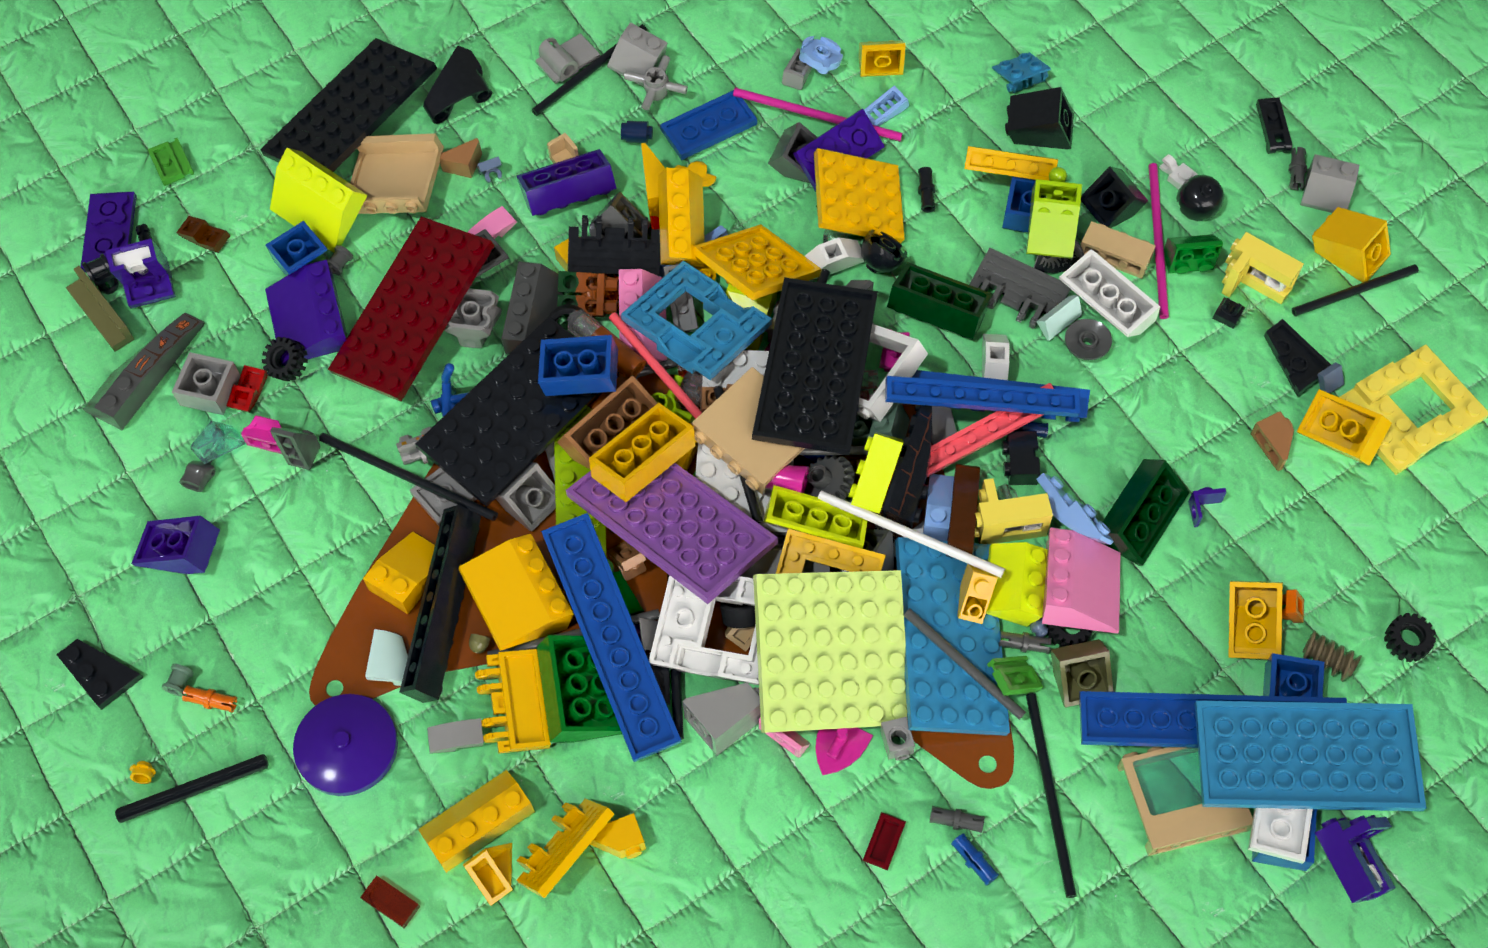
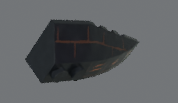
M916 405L915 407L916 415L913 414L909 424L908 433L910 435L909 437L905 436L901 454L903 457H898L883 506V516L911 529L914 522L919 523L922 508H919L921 499H926L929 486L925 484L932 446V406Z

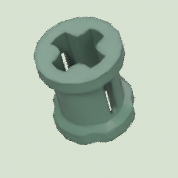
M172 664V672L167 682L163 683L162 689L170 694L182 697L184 695L183 689L189 677H192L194 673L183 665Z

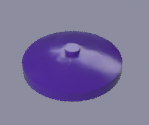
M356 694L333 696L314 706L300 722L293 743L294 760L301 775L315 789L334 796L359 794L376 785L390 770L398 748L397 730L388 712L376 701Z

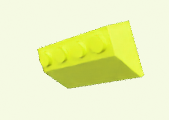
M774 485L763 522L863 549L868 521L818 499V497Z

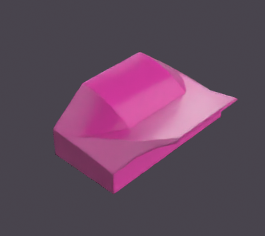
M256 415L252 422L243 428L241 435L248 446L282 454L270 432L272 427L281 428L279 421Z

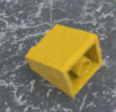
M1337 207L1312 235L1315 253L1362 283L1369 281L1391 255L1387 221Z

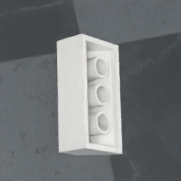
M1092 249L1059 276V280L1126 337L1142 334L1157 320L1160 306Z

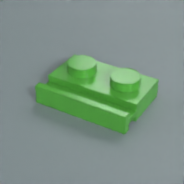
M174 138L175 141L169 143L167 141L147 149L164 186L185 178L184 176L187 174H194L178 138Z
M1027 656L993 658L987 663L988 667L993 668L994 673L992 675L1004 696L1035 693L1043 688L1033 666L1027 664Z

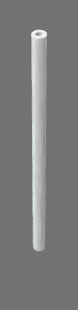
M821 490L818 495V499L997 577L1001 578L1005 571V568L874 512L851 505L850 502Z

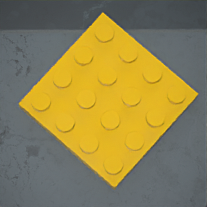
M817 148L814 152L818 228L864 237L873 229L875 230L874 234L880 236L883 235L880 232H884L902 243L905 237L898 165Z
M761 224L693 246L695 256L751 300L781 291L784 277L809 281L819 277L822 270Z

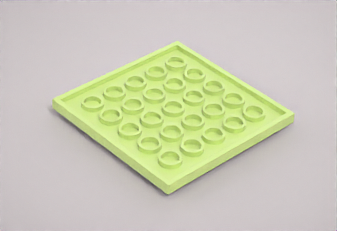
M901 570L753 575L761 733L881 726V722L907 717L905 690L906 642Z

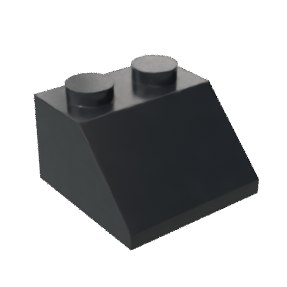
M1111 166L1081 195V202L1099 224H1104L1108 228H1113L1132 218L1148 202L1147 198L1122 169Z

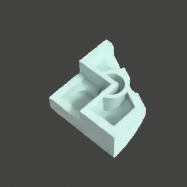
M374 629L365 675L367 680L393 682L395 686H401L408 658L402 636Z

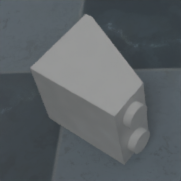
M748 682L688 697L682 701L685 719L716 756L756 726L761 717L759 689L757 687L752 688Z

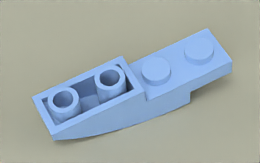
M1042 473L1037 478L1039 484L1048 493L1053 516L1058 521L1075 532L1097 542L1108 545L1114 542L1109 536L1110 529L1095 517L1097 515L1095 509L1088 503L1084 505L1076 501L1069 493H1065L1062 489L1064 484L1055 475L1051 477Z

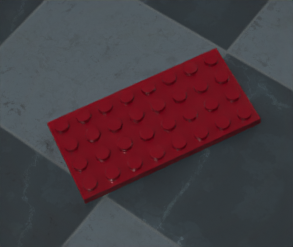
M421 216L328 370L332 374L402 402L495 246L493 242Z

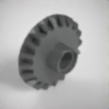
M826 455L824 459L818 457L817 463H810L811 467L807 474L808 481L804 494L818 497L822 490L843 500L848 496L854 483L855 472L852 464L845 457Z

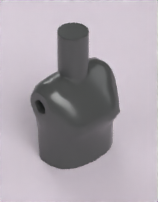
M208 449L201 461L189 462L185 473L179 481L180 484L187 489L202 492L209 480L215 475V468L211 465V462L216 452Z

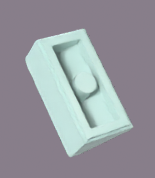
M1078 295L1068 296L1036 321L1047 341L1051 340L1082 315Z

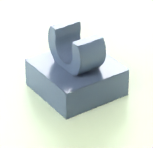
M499 156L477 164L479 174L485 173L484 177L487 183L491 182L489 177L491 172L496 173L498 179L502 177V173L498 169L502 165Z

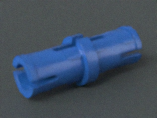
M964 833L951 843L965 859V865L968 868H972L986 886L999 876L985 860V854L981 850L978 851Z

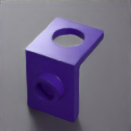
M1205 487L1192 492L1188 503L1194 527H1198L1203 518L1200 505L1222 503L1227 493L1226 488L1212 489L1211 487Z

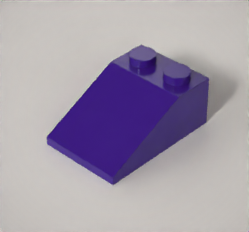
M202 516L147 521L131 564L138 567L181 574L205 573L220 529Z

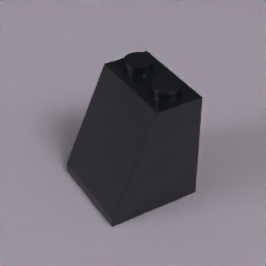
M1062 87L1010 96V105L1007 106L1008 123L1005 124V131L1007 136L1011 137L1014 144L1071 149L1074 113Z

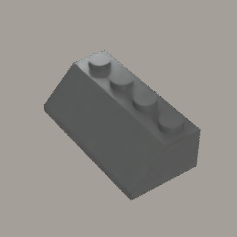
M518 262L502 334L505 354H510L546 320L550 313L557 308L558 295H564L558 292V273L543 264Z

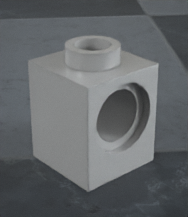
M907 717L881 722L880 732L888 760L895 758V760L900 761L909 758L914 753L915 744L911 730H908ZM893 737H901L905 743L897 745L891 739Z

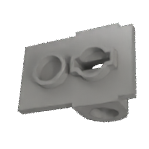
M580 33L561 45L558 44L555 38L544 40L539 47L540 57L535 61L556 84L578 73L579 69L600 57V54Z

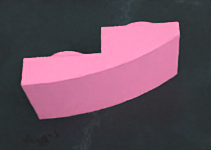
M501 206L475 224L468 233L475 235L486 229L495 239L498 235L503 237L517 221Z

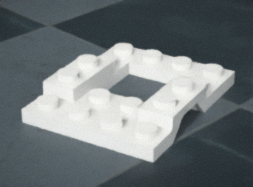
M669 575L649 663L681 672L759 685L756 624L749 655L705 648L715 601L742 606L743 604L755 606L753 578L739 576L715 599L706 604Z

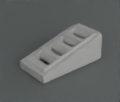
M797 48L784 69L782 84L801 90L812 67L800 61V49Z

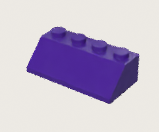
M600 149L516 176L532 216L544 215L549 210L565 208L571 203L577 201L584 202L592 196L598 194L605 195L610 193L611 190L617 189L611 165Z

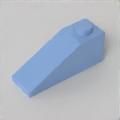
M933 474L929 478L923 534L940 541H947L954 476Z

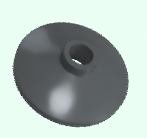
M1081 319L1068 327L1065 333V344L1074 356L1083 360H1096L1108 353L1112 344V336L1109 329L1101 322L1093 319Z

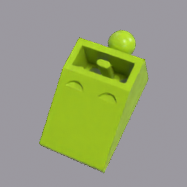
M1055 167L1049 172V180H1035L1031 196L1026 254L1073 258L1082 184L1065 182L1067 173L1061 167Z

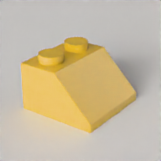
M902 40L860 42V77L903 75L905 42Z

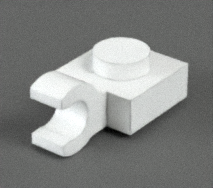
M1169 154L1162 159L1164 163L1159 167L1163 172L1169 174L1167 181L1178 190L1186 180L1198 175L1184 163L1178 166L1176 160Z

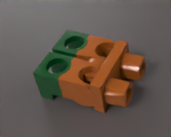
M559 271L558 292L581 295H558L557 307L564 304L576 305L582 308L588 317H605V314L618 313V301L606 300V291L618 292L619 280L607 277L605 274ZM566 314V315H562L561 317H569V316H571V317H576V316H574V315H572V314Z

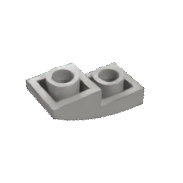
M481 718L444 723L427 728L430 754L454 752L457 748L477 747L484 744Z

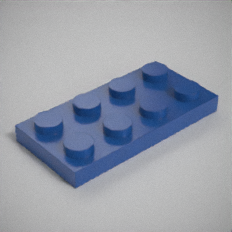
M734 90L660 124L662 133L681 160L757 125L756 116L743 98L733 96Z

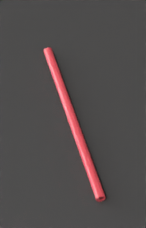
M616 312L612 313L609 316L611 322L641 357L646 360L647 364L695 419L701 415V410L625 322L621 320Z

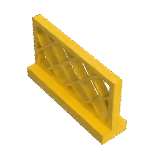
M968 146L964 169L1034 180H1049V172L1057 167L1058 159Z

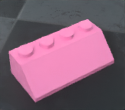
M619 269V317L621 318V313L658 283L662 277L643 269ZM666 309L659 314L664 319H666ZM625 323L658 362L667 360V357L657 350L655 342ZM619 331L620 340L623 341L626 345H628L637 354H639L635 350V348L629 343V341L623 336V334Z

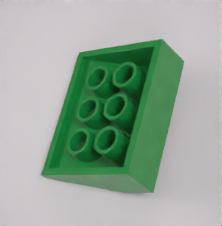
M547 635L536 648L550 743L579 742L622 734L584 637Z

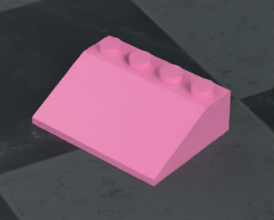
M1050 528L1046 543L1048 554L1042 624L1118 634L1120 552L1083 536L1074 530Z

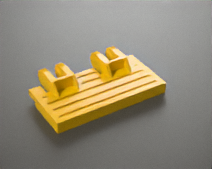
M537 649L498 652V654L486 655L487 667L499 666V668L477 670L475 678L479 680L499 678V683L479 685L477 693L481 695L491 694L493 715L505 714V716L485 718L481 720L483 728L505 726V731L487 733L483 736V741L485 743H497L498 754L550 748L551 743L549 740Z
M586 798L578 806L581 810L565 802L562 808L567 814L563 818L554 815L551 819L564 832L558 830L544 847L547 852L533 843L527 847L532 854L529 859L520 856L516 861L529 871V874L523 871L516 881L533 893L545 898L613 817L614 813L608 807Z

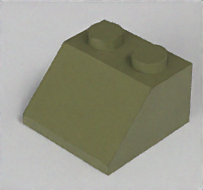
M1100 639L1050 649L1054 677L1065 708L1079 705L1080 691L1114 692L1110 653Z

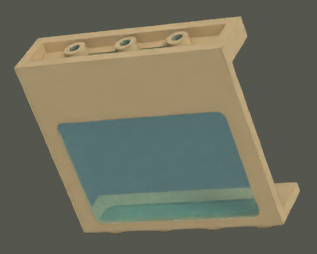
M1152 747L1147 750V753L1138 755L1137 752L1125 754L1117 766L1118 771L1124 770L1143 823L1148 842L1145 845L1148 856L1247 832L1252 828L1253 818L1249 808L1202 807L1198 748Z

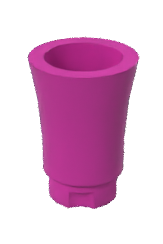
M787 465L778 472L765 488L772 490L773 486L776 485L805 493L809 466Z

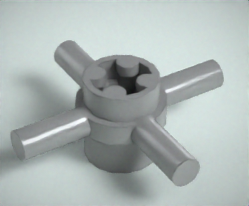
M666 55L662 56L658 67L648 69L645 75L625 72V80L643 84L646 96L641 107L644 110H649L653 101L664 99L667 96V90L687 94L688 86L669 82L665 71L670 62V57Z

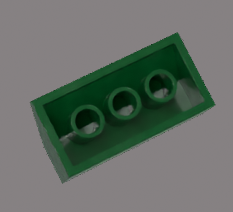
M907 262L892 285L887 308L973 340L981 326L993 294Z
M1143 459L1102 521L1110 529L1109 536L1114 541L1111 545H1105L1120 552L1121 556L1138 566H1143L1190 493L1166 460Z

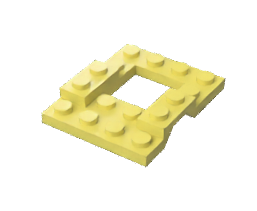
M1426 344L1396 363L1392 361L1356 383L1353 389L1339 397L1381 414L1392 422L1376 454L1395 475L1415 464L1428 451L1444 441L1453 440L1488 417V410ZM1421 377L1451 411L1444 415L1440 414L1417 428L1389 396Z

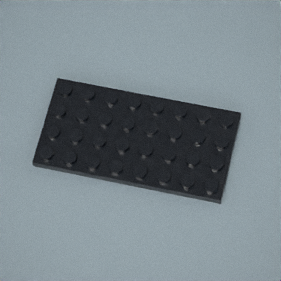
M375 38L260 150L265 157L278 163L286 148L298 150L334 172L361 145L366 136H370L437 70V67L430 60Z
M784 277L752 432V440L850 455L878 291Z
M551 317L544 320L415 443L418 450L486 507L603 393L545 396L538 384L541 340L574 338L572 334Z

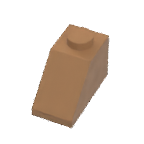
M1281 411L1257 422L1251 435L1276 470H1282L1288 459L1294 429L1291 421L1285 418Z

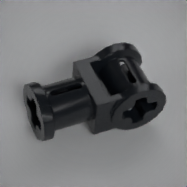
M103 253L93 261L82 263L90 280L98 286L101 293L111 294L117 290L119 286L118 280L110 272L108 260Z

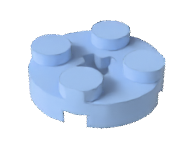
M815 36L804 39L799 55L801 62L815 68L821 74H827L830 70H835L840 66L843 54L841 55V48L836 42L826 37H821L820 40L814 39Z

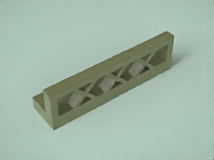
M80 266L74 268L79 279L67 286L66 289L110 347L116 352L133 341L134 338L125 323Z

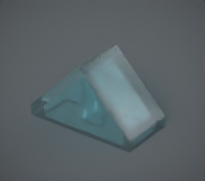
M210 421L192 443L191 450L203 464H206L244 445L245 441L233 426Z

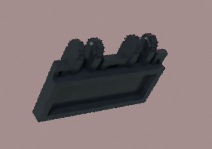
M582 215V237H579V227L569 226V272L619 275V269H643L660 276V230L651 229V240L647 239L648 217H643L641 221L642 238H633L634 217H628V239H624L625 228H605V238H602V216H597L595 219L596 236H587L588 215Z

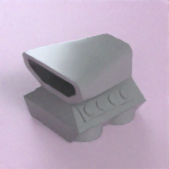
M468 289L444 331L456 336L462 347L482 348L502 312V309L497 307L499 296L488 290Z

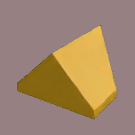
M512 843L485 848L463 864L467 873L490 906L513 890L511 888Z

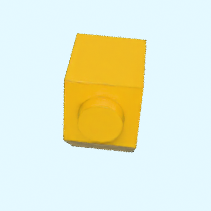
M634 813L607 823L589 844L621 859L625 857L627 859L635 858L641 855L643 850H646L645 842Z

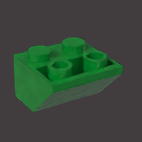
M1213 234L1167 238L1164 256L1168 274L1214 270L1223 246L1222 240Z

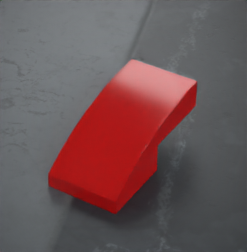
M244 365L238 385L233 384L226 406L250 413L264 387L268 376L267 371Z

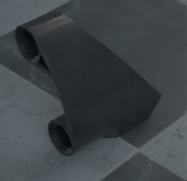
M459 45L456 47L427 95L423 107L434 124L442 123L448 119L454 104L460 100L472 96L477 103H483L492 96L491 89L482 77V67L471 50Z

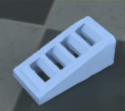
M894 85L865 108L864 111L872 125L880 126L908 108L909 102ZM893 99L897 101L896 104L892 102ZM887 103H888V105L891 107L889 110H888V108L885 106V104H887ZM881 108L885 113L881 114L877 109ZM874 112L879 118L875 120L870 114Z

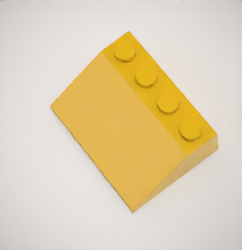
M531 534L510 539L459 566V571L500 651L568 628L574 613Z

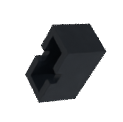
M1013 431L1007 434L1005 441H1002V455H1006L1007 462L1003 463V474L1008 476V485L1038 484L1037 478L1040 476L1039 457H1036L1035 450H1038L1037 431Z

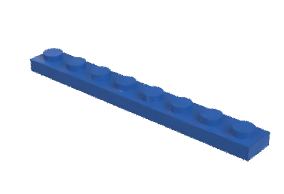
M887 376L885 379V402L1068 417H1078L1080 414L1079 391Z

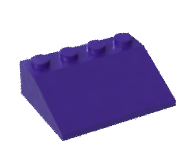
M327 259L304 265L265 289L275 338L285 337L300 342L305 347L303 350L307 351L308 355L304 356L306 359L320 357L340 350L347 339V333L334 277ZM288 351L284 352L281 357L282 366H285L289 360Z

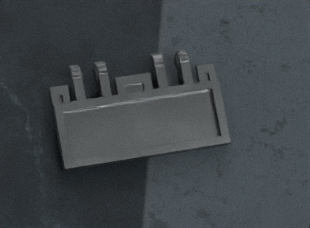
M992 248L988 249L969 284L984 291H988L989 288L995 290L988 306L990 309L995 307L1001 294L1004 295L1001 303L1014 310L1019 311L1023 304L1016 318V321L1020 323L1025 319L1030 307L1035 309L1036 312L1029 322V327L1033 329L1036 327V321L1041 318L1042 314L1048 313L1068 297L1071 291L1061 280Z

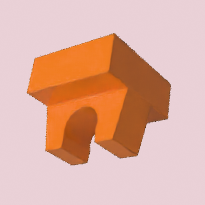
M1297 589L1287 590L1286 594L1282 595V605H1286L1282 609V619L1291 620L1293 623H1303L1304 599Z

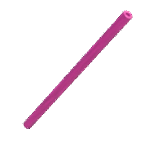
M736 87L733 92L735 97L834 124H839L847 119L846 117ZM873 125L879 136L901 141L903 133Z
M1151 163L1148 165L1153 236L1154 245H1156L1155 263L1158 303L1160 306L1159 317L1167 319L1169 317L1158 166L1156 163Z

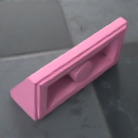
M761 717L759 718V729H760V730H761ZM795 731L765 733L797 758H800L810 745V742Z

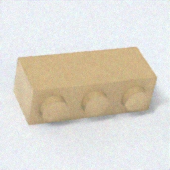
M1091 221L1080 245L1084 255L1092 249L1115 269L1141 279L1147 270L1156 245L1150 244L1146 240L1137 239L1125 232L1116 231L1104 224H1098Z

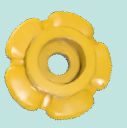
M139 761L137 764L131 765L129 769L132 771L130 775L131 780L139 784L150 783L152 777L156 774L152 764L146 761Z

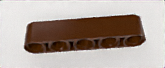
M956 464L947 544L972 554L980 467Z

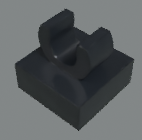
M1224 297L1212 319L1234 329L1245 307Z

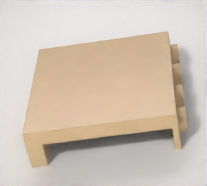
M436 133L366 136L357 148L359 155L350 184L368 195L358 214L427 212L440 164V156L444 149Z
M751 367L692 422V426H694L695 440L699 444H705L710 449L711 454L718 460L722 459L733 474L743 476L749 488L754 491L757 490L763 495L766 485L805 448L752 440L764 376Z

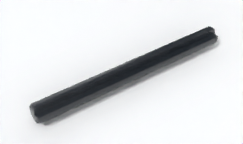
M264 754L122 806L115 811L116 819L119 823H123L267 769L269 766L268 760Z

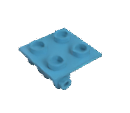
M1030 52L1022 53L1019 57L1011 60H1004L992 67L994 71L1009 81L1006 84L1008 92L1013 93L1022 90L1023 87L1028 88L1029 85L1033 86L1034 84L1044 82L1049 76L1047 71L1051 70L1048 65Z

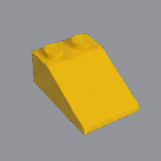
M641 143L649 217H659L658 175L665 167L648 145Z
M1319 389L1297 433L1370 466L1392 422L1381 414Z
M411 532L381 556L364 576L363 580L368 590L406 614H409L423 596L435 545L415 532Z
M1230 581L1228 658L1269 659L1272 653L1281 654L1283 582Z

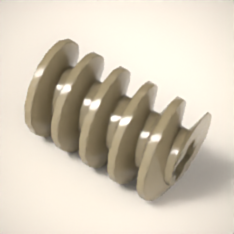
M1314 630L1302 651L1304 653L1303 658L1309 659L1312 657L1313 660L1325 662L1324 671L1331 667V676L1334 677L1337 673L1341 672V681H1345L1356 669L1362 655L1354 659L1353 650L1344 654L1345 646L1343 645L1334 649L1335 641L1331 640L1325 644L1326 636L1321 635L1316 640V631Z

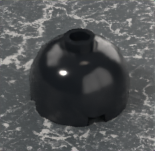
M1203 174L1195 175L1186 180L1179 188L1176 198L1177 202L1179 201L1182 214L1191 220L1202 221L1203 219L1212 218L1220 210L1224 200V192L1216 179Z
M872 229L867 233L862 242V258L870 271L874 273H890L899 268L907 257V251L905 250L903 253L900 250L902 247L901 243L890 235L880 232L883 235L879 236L874 234L875 230Z

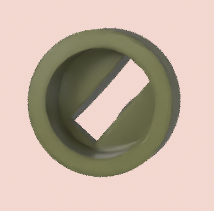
M471 634L469 647L475 653H483L489 645L490 638L479 634Z

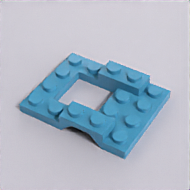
M682 261L621 313V320L655 342L659 352L691 374L697 371L709 380H712L772 325L771 317L754 306L742 308L728 298L719 283L685 261ZM685 291L703 302V309L713 315L690 336L659 315Z

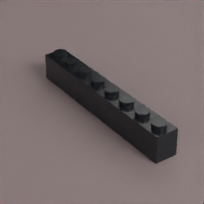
M461 505L443 510L399 693L422 703L439 700L442 693V684L448 668V658L454 642V632L459 621L458 615L461 602L464 599L466 585L459 571V566L472 559L475 552L476 538L480 530L481 516Z

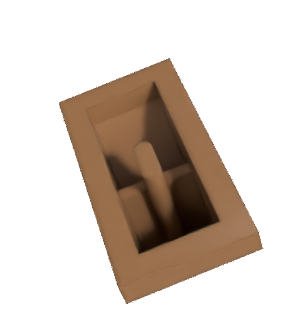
M478 138L441 153L440 167L442 171L472 178L482 156Z

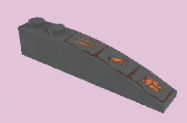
M187 313L182 314L112 372L83 410L123 430L203 327L204 321Z

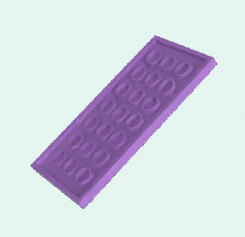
M676 463L671 465L627 502H624L593 479L591 471L566 490L568 498L706 604H709L778 544L777 536Z

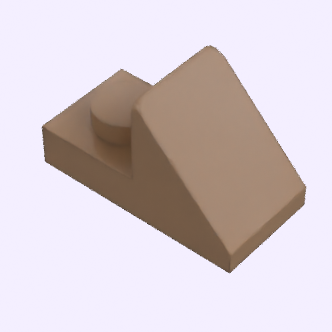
M626 541L607 550L626 581L646 571L644 561L647 560L646 557Z

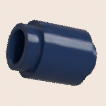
M627 121V123H621V140H626L627 143H648V139L653 137V126H649L648 121Z

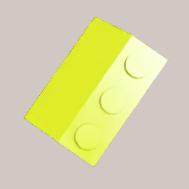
M875 432L874 437L868 436L864 448L865 451H868L866 461L860 460L856 474L861 476L858 484H852L848 496L853 498L851 505L880 513L903 445L902 439Z
M1027 542L989 545L988 562L1005 568L1002 577L997 579L986 614L1025 627L1042 618L1048 549Z

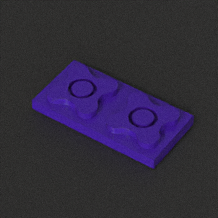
M861 109L793 154L816 192L814 152L817 148L867 159L885 146L864 109Z
M135 192L90 194L81 268L84 272L86 271L82 265L83 262L93 261L99 258L102 253L107 259L105 250L131 244L137 197Z

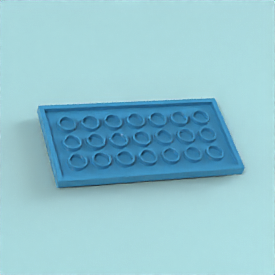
M898 537L895 540L897 570H901L904 614L909 608L912 609L997 686V682L992 675L994 670L992 667H988L987 663L993 658H1003L1002 646H999L1001 640L999 618L985 614L983 623L980 624L957 617L960 584L967 563L953 557H946V554L909 538ZM974 543L972 555L988 561L989 544ZM904 617L906 642L905 690L908 730L1007 736L1010 733L1008 709Z
M1196 701L1194 704L1202 807L1424 811L1426 809L1412 704Z

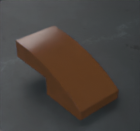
M188 216L176 232L182 238L219 253L230 237L226 230L209 226L206 220Z

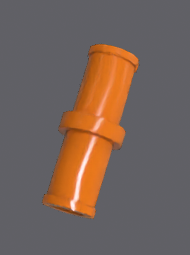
M189 685L183 691L187 695L182 696V700L185 702L200 704L206 709L213 707L231 713L234 712L237 706L233 702L237 703L238 701L236 696L216 693L214 689H208L207 691Z

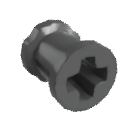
M337 245L334 249L335 252L327 261L332 273L339 276L342 274V268L345 264L353 259V255L345 247Z

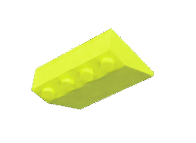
M286 148L276 168L270 210L293 226L304 221L325 247L334 253L337 245L342 246L368 195L305 153Z

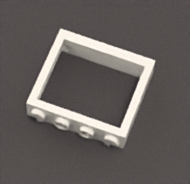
M872 324L869 342L902 353L887 376L912 378L928 355L918 339ZM885 379L869 401L859 398L857 413L866 420L871 418L881 422L893 405V403L885 402Z

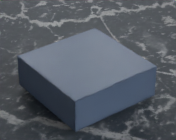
M1335 362L1318 373L1320 390L1331 393L1344 385L1342 365Z

